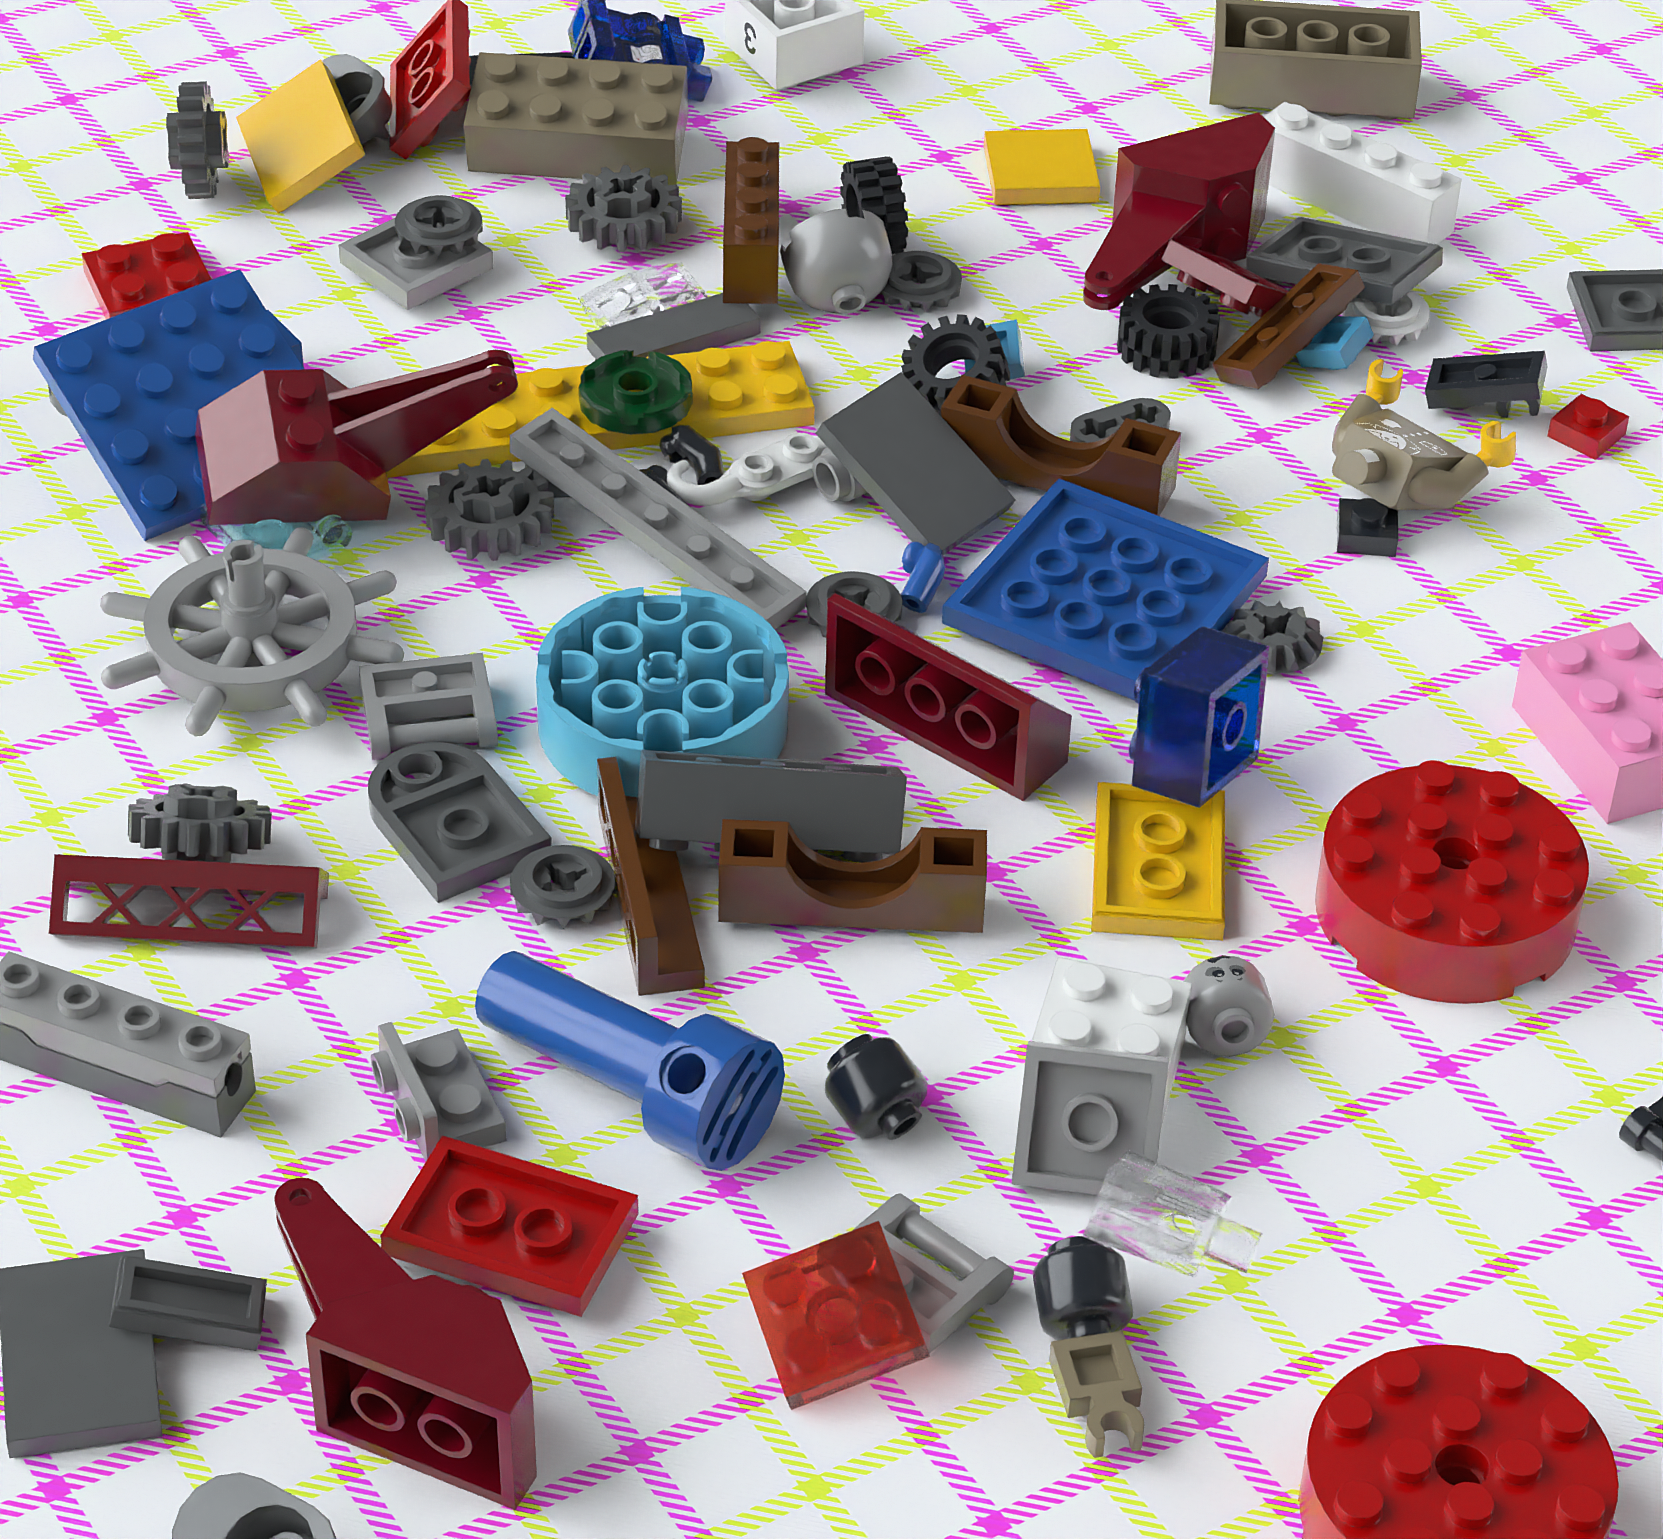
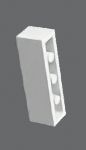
M1283 102L1264 116L1275 127L1269 186L1373 232L1437 245L1454 232L1462 178L1442 170L1434 163L1423 162L1402 153L1390 144L1377 142L1356 133L1344 124L1333 123L1312 114L1300 105Z

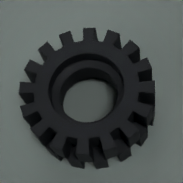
M885 156L846 162L843 165V172H841L843 186H840V195L844 201V204H841L842 209L847 210L848 217L864 218L862 210L875 214L884 223L892 255L904 252L907 246L906 237H908V228L905 224V221H908V211L904 208L906 196L905 192L901 190L903 182L901 175H897L898 167L895 162L893 163V158Z
M1159 284L1149 285V293H1146L1142 288L1133 291V297L1126 296L1123 300V306L1120 307L1117 351L1122 353L1121 359L1126 364L1133 362V369L1140 373L1145 368H1149V376L1159 378L1160 371L1168 372L1169 379H1176L1179 376V371H1183L1189 377L1196 375L1197 368L1202 371L1206 370L1209 367L1210 361L1214 362L1216 357L1220 323L1219 308L1216 303L1210 304V297L1206 294L1196 298V289L1187 287L1184 292L1177 291L1178 285L1168 284V290H1161Z
M957 314L955 324H950L948 316L938 318L940 327L933 330L928 322L920 327L924 337L921 339L913 334L908 340L911 350L903 349L901 356L904 365H901L903 375L940 416L942 404L961 377L958 376L950 379L937 378V373L947 364L957 360H973L976 363L963 375L1007 386L1005 381H1010L1008 362L1000 339L997 337L996 331L990 325L986 328L984 320L975 317L970 325L967 315Z

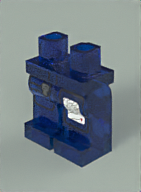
M605 0L579 1L567 30L574 59L687 66L688 99L699 102L704 101L713 78L710 67L701 65L705 52L704 42L702 38L683 34L679 17L664 14L661 21L656 15L649 12L628 14L609 9L606 6Z

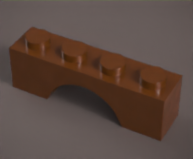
M747 137L739 141H726L723 303L778 304L780 142H767L758 137Z
M966 375L960 377L941 406V417L996 478L1014 482L1023 487H1033L1048 491L1058 479H1062L1157 516L1161 515L1176 488L1181 432L1126 418L1116 432L1103 440L1089 443L1068 441L1046 431L1032 419L1024 408L1017 389Z
M722 819L719 854L718 922L983 933L987 880V830L921 827L914 839L898 853L877 861L850 863L827 858L808 848L797 837L789 822Z

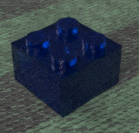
M1201 626L1179 644L1174 645L1170 651L1141 671L1134 687V701L1136 704H1139L1137 728L1132 735L1129 745V757L1134 761L1132 786L1200 808L1258 759L1270 646Z

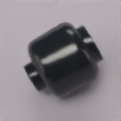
M863 1034L845 1043L829 1059L827 1069L830 1073L825 1080L826 1097L856 1135L861 1138H872L884 1133L889 1140L897 1139L909 1132L922 1118V1113L918 1108L927 1096V1080L902 1046L890 1037L873 1038L870 1034Z
M1075 1236L1055 1242L1048 1248L1047 1255L1040 1259L1033 1270V1282L1040 1324L1043 1332L1055 1340L1121 1331L1133 1317V1306L1125 1260L1116 1250L1104 1246V1242L1097 1237Z

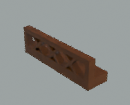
M598 758L599 820L609 864L615 874V892L638 996L705 988V968L677 852L652 848L649 846L650 839L639 838L635 828L637 797L625 795L617 758Z

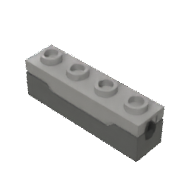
M10 951L1 959L0 1060L220 1138L256 1092L249 1033Z

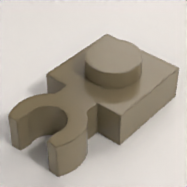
M1123 1330L1051 1341L1049 1362L1067 1417L1073 1418L1088 1415L1085 1444L1090 1454L1094 1458L1103 1456L1105 1445L1104 1432L1109 1430H1117L1124 1433L1129 1440L1132 1452L1140 1451L1145 1424L1141 1412L1136 1407H1140L1142 1385Z

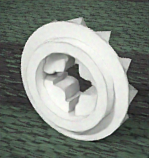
M1411 290L1393 305L1355 297L1348 304L1342 316L1367 317L1374 334L1372 337L1374 344L1380 341H1389L1394 346H1397L1401 339L1417 341L1420 332L1428 330L1430 308L1420 295Z

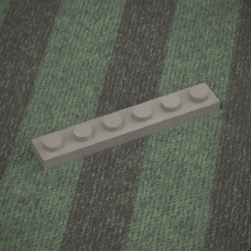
M554 408L549 409L510 435V453L694 588L714 592L744 604L761 615L774 629H777L805 609L806 590Z

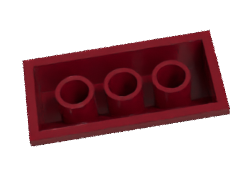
M836 593L827 599L825 695L1021 801L1026 800L1068 763L1071 714L864 606Z

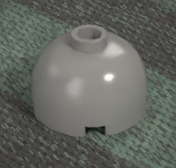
M833 209L811 216L796 225L789 232L791 243L786 249L781 245L779 251L784 270L793 292L811 308L831 313H854L870 303L885 288L893 265L892 253L884 223L872 212L862 210L864 218L848 217L846 209Z

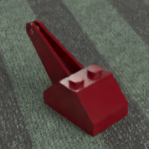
M1257 112L1118 148L1112 227L1085 272L1084 303L1096 310L1114 309L1123 302L1126 296H1131L1133 291L1142 288L1173 267L1161 260L1170 240L1222 256L1232 262L1246 259L1265 219L1275 127ZM1104 294L1107 295V297H1100L1097 295Z
M488 350L456 362L353 388L346 387L323 369L263 370L198 410L195 435L209 525L387 520L391 494L386 472L488 407L513 394L518 387V380L514 371L515 366L512 356L503 350Z
M295 1178L283 1183L276 1190L274 1196L277 1228L315 1319V1322L305 1335L316 1431L516 1510L537 1478L533 1385L501 1300L489 1296L475 1286L460 1285L434 1274L413 1280L334 1201L319 1182L310 1178Z

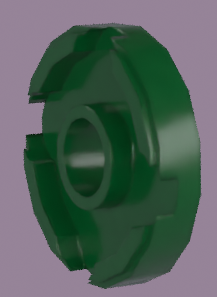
M620 350L599 357L585 367L580 376L581 383L578 387L580 410L591 423L612 432L629 435L648 434L673 427L687 416L693 404L690 373L679 361L660 352L648 351V358L634 357V350ZM629 390H642V391H639V392H631V391H629Z

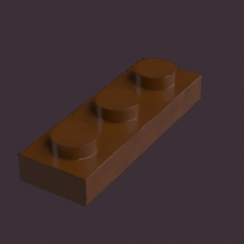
M1318 263L1212 363L1219 380L1255 389H1260L1263 385L1271 382L1277 375V372L1296 353L1307 347L1312 342L1313 337L1333 318L1342 314L1348 304L1365 289L1358 270Z

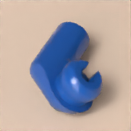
M911 542L905 548L901 561L904 571L911 575L900 595L904 607L913 612L924 613L927 611L944 577V556L941 548L933 543L925 546L920 542Z

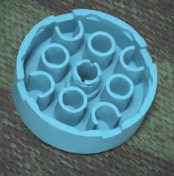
M682 586L681 596H644V587L612 592L590 600L565 615L548 632L538 651L536 695L538 736L541 746L549 761L565 778L593 795L598 796V758L616 757L625 795L637 797L641 750L777 759L785 745L788 734L789 670L785 645L779 634L761 615L744 604L726 596Z

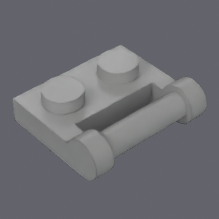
M483 652L359 666L360 687L372 760L384 759L391 752L401 748L428 742L451 744L477 742L479 748L498 746L496 717ZM466 714H473L474 716L470 718L399 725L388 727L387 724L447 716H463Z
M901 1193L895 1194L819 1258V1278L929 1354L986 1303L992 1305L998 1302L1009 1289L1014 1277L1013 1268L995 1256L988 1259L983 1258L921 1216L920 1206ZM905 1238L964 1279L960 1281L901 1240Z

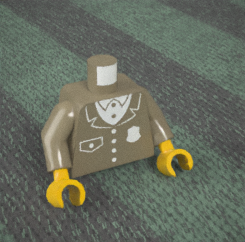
M1377 359L1370 364L1366 394L1356 396L1338 421L1333 433L1332 452L1336 456L1332 466L1333 475L1347 485L1395 510L1454 509L1456 503L1489 474V466L1495 468L1509 466L1515 460L1516 432H1512L1507 437L1501 439V423L1499 421L1489 422L1482 427L1480 431L1481 451L1475 455L1462 450L1388 408L1382 409L1380 405L1392 404L1398 400L1403 378L1402 368L1397 371L1394 377L1382 378L1383 359Z

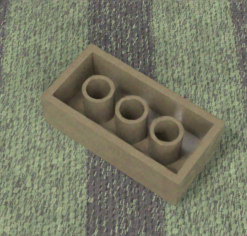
M1216 0L1211 45L1209 104L1222 105L1229 109H1242L1245 107L1275 109L1283 102L1300 105L1307 109V111L1324 112L1331 116H1344L1347 114L1373 115L1385 120H1393L1399 117H1415L1422 68L1420 11L1260 0Z
M479 52L463 125L468 171L582 179V175L585 173L598 176L601 173L602 167H607L615 173L620 172L623 165H629L632 173L645 167L650 168V177L654 178L665 174L668 176V185H677L689 113L687 66Z

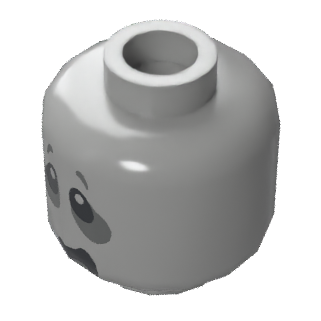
M1222 955L1206 959L1192 968L1183 982L1192 983L1186 1018L1190 1036L1201 1049L1216 1056L1233 1057L1248 1053L1261 1045L1271 1032L1275 1015L1272 1000L1263 975L1252 963L1240 957Z

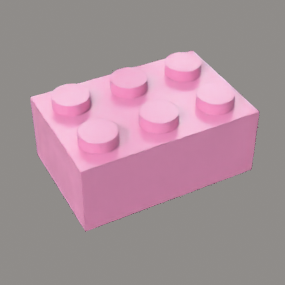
M1631 622L1522 650L1512 707L1603 820L1609 824L1662 809L1663 659Z

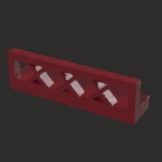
M54 854L48 934L317 948L320 900L328 899L329 873L320 867ZM70 886L99 888L112 903L92 922L67 921ZM112 889L128 890L118 897ZM143 890L165 891L178 908L158 926L143 925L126 905ZM178 892H193L194 894L185 901ZM210 893L231 894L245 911L226 928L211 929L195 913L193 908ZM244 895L260 897L251 904ZM275 897L304 898L302 933L275 932L259 914V911ZM120 912L130 924H111L107 922ZM186 915L197 928L172 926ZM252 918L263 931L239 929Z

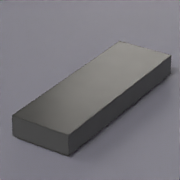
M723 293L588 332L587 350L595 359L620 350H634V357L645 358L648 356V351L660 352L665 355L699 352L707 348H716L760 334L761 318L749 304L723 303Z

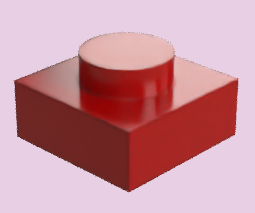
M1581 393L1550 419L1547 437L1596 460L1626 435L1630 416L1607 406L1601 400L1590 398Z

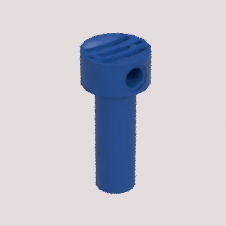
M517 951L502 954L496 959L483 975L478 987L475 1009L477 1018L484 1026L641 1103L644 1130L654 1142L708 1169L723 1171L739 1164L756 1148L771 1125L781 1101L784 1085L783 1055L774 1042L732 1022L705 1013L688 1020L683 1026L677 1028Z

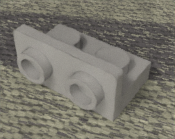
M392 1022L378 1025L379 1052L373 1053L370 1056L375 1081L382 1094L392 1092L396 1100L393 1102L395 1119L401 1136L405 1142L415 1139L425 1162L442 1135L483 1148L507 1141L506 1122L458 1028L403 1044Z

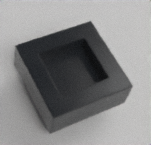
M1339 498L1337 511V553L1396 557L1398 510L1389 508L1373 498Z

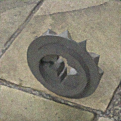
M445 195L428 196L412 201L399 210L395 217V232L398 233L400 245L413 247L416 254H422L427 251L435 252L438 257L442 252L446 251L460 254L463 246L477 244L478 234L483 232L482 215L477 207L463 199ZM437 223H442L443 227L437 228Z
M927 251L902 252L892 255L893 265L887 284L879 293L884 296L885 304H902L904 311L914 307L928 312L930 306L934 305L944 308L948 306L950 299L959 297L962 274L954 262L941 255Z
M847 571L831 574L817 581L809 589L806 596L808 624L819 626L822 637H826L827 599L835 593L893 622H897L902 618V597L897 588L886 579L866 572Z
M1255 600L1250 610L1244 608L1236 609L1232 622L1226 625L1225 633L1226 646L1236 660L1252 669L1267 673H1291L1310 666L1320 656L1324 639L1320 634L1319 620L1306 617L1304 607L1284 608L1280 600L1275 606H1266L1260 601ZM1264 632L1267 634H1271L1272 636H1266L1264 638Z
M554 845L538 849L521 859L514 867L510 877V895L514 897L517 912L524 914L532 913L537 926L553 919L558 920L563 929H565L569 920L576 918L591 924L595 911L609 910L612 893L616 891L615 874L608 861L592 850L574 845ZM551 880L566 890L574 888V893L566 894L561 889L552 891Z

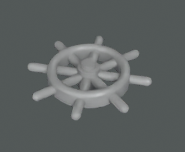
M299 527L292 531L282 550L263 549L260 544L255 546L252 540H238L228 544L222 553L211 555L198 538L186 536L180 541L178 550L188 565L164 580L150 598L118 592H108L102 596L100 607L105 614L143 622L147 652L109 665L102 671L101 681L105 687L112 690L157 676L171 691L195 703L185 722L188 733L195 737L203 736L209 731L220 710L256 712L281 708L292 704L305 723L312 727L320 726L325 723L328 713L316 693L337 679L351 660L372 664L403 661L404 651L399 644L357 636L355 605L391 593L397 584L396 577L393 573L384 570L346 583L330 567L306 556L313 544L314 538L311 531L304 527ZM285 594L300 598L278 606ZM214 600L221 611L201 608L200 606ZM324 616L329 620L325 630L301 626V624ZM176 628L201 632V634L178 642L173 638ZM280 647L303 652L288 658ZM224 652L217 665L202 660Z

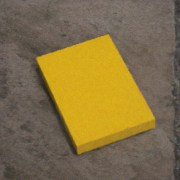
M321 59L236 117L266 199L278 214L365 155L333 75Z
M1098 782L1091 932L1223 941L1225 928V790Z

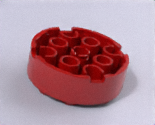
M1428 760L1418 766L1404 767L1374 776L1349 791L1335 806L1324 831L1315 894L1316 913L1319 924L1331 945L1339 942L1346 951L1357 959L1356 969L1383 986L1406 995L1437 1002L1469 1004L1497 1001L1513 997L1515 987L1530 982L1537 977L1546 981L1556 973L1570 955L1574 946L1587 887L1589 860L1584 842L1570 819L1550 800L1520 783L1512 774L1504 771L1489 772L1472 767L1448 765L1437 760Z
M1446 1344L1408 1347L1386 1352L1353 1369L1331 1388L1317 1409L1309 1431L1298 1497L1303 1527L1302 1539H1608L1618 1502L1619 1483L1614 1455L1600 1425L1582 1402L1547 1374L1509 1353H1497L1481 1348Z

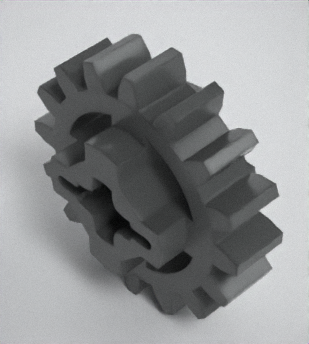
M207 81L181 82V85L178 86L179 97L176 100L178 112L167 113L166 117L170 169L182 170L181 180L182 184H185V195L188 196V199L215 198V195H217L216 183H219L217 168H228L229 166L225 111H214V99L211 98V87Z
M623 165L620 172L615 173L607 167H602L601 173L598 176L589 173L583 174V184L571 183L570 194L565 195L566 220H568L569 231L579 232V241L582 243L593 239L597 240V249L600 250L612 244L617 245L618 252H625L627 245L633 244L641 251L647 250V243L650 240L659 244L665 243V233L676 234L678 232V222H682V197H679L678 185H668V176L665 174L654 178L650 177V168L646 167L635 173L631 172L629 165Z
M482 459L479 466L471 468L465 463L458 464V475L454 476L442 472L439 475L440 485H429L427 488L428 500H425L426 527H430L431 539L433 541L445 540V551L449 553L462 547L466 549L467 559L471 560L479 552H488L491 561H497L500 553L508 551L517 557L522 555V544L525 543L538 547L541 545L540 534H550L552 531L554 495L553 492H548V481L546 478L534 479V470L531 467H526L516 472L513 471L512 461L506 460L500 468L492 467L488 459Z
M188 783L175 784L168 787V794H155L153 799L138 798L136 799V804L128 805L127 836H129L130 843H140V848H161L162 858L165 860L230 863L231 854L233 853L247 854V849L262 850L264 849V844L271 843L272 812H270L268 805H258L257 800H237V790L224 785L215 787L194 786Z

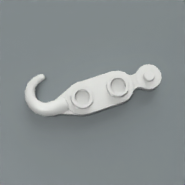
M793 433L785 439L755 452L743 454L731 464L730 468L718 480L704 485L690 484L682 479V474L690 466L688 461L681 460L672 465L668 471L667 485L685 502L693 505L712 506L724 503L735 497L760 501L796 483L812 479L814 477L812 470L813 461L821 456L823 449L827 446L818 436L814 437L807 433Z

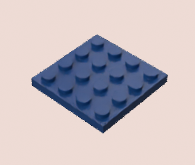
M241 269L34 346L33 351L34 363L144 541L208 516L195 435L198 410L263 370L304 369Z
M1058 479L943 604L942 624L1136 702L1158 709L1221 633L1227 623L1230 622L1235 610L1240 609L1267 577L1269 557Z

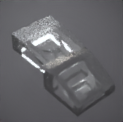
M679 262L630 272L592 289L578 297V300L586 315L599 330L707 298V295L683 263Z

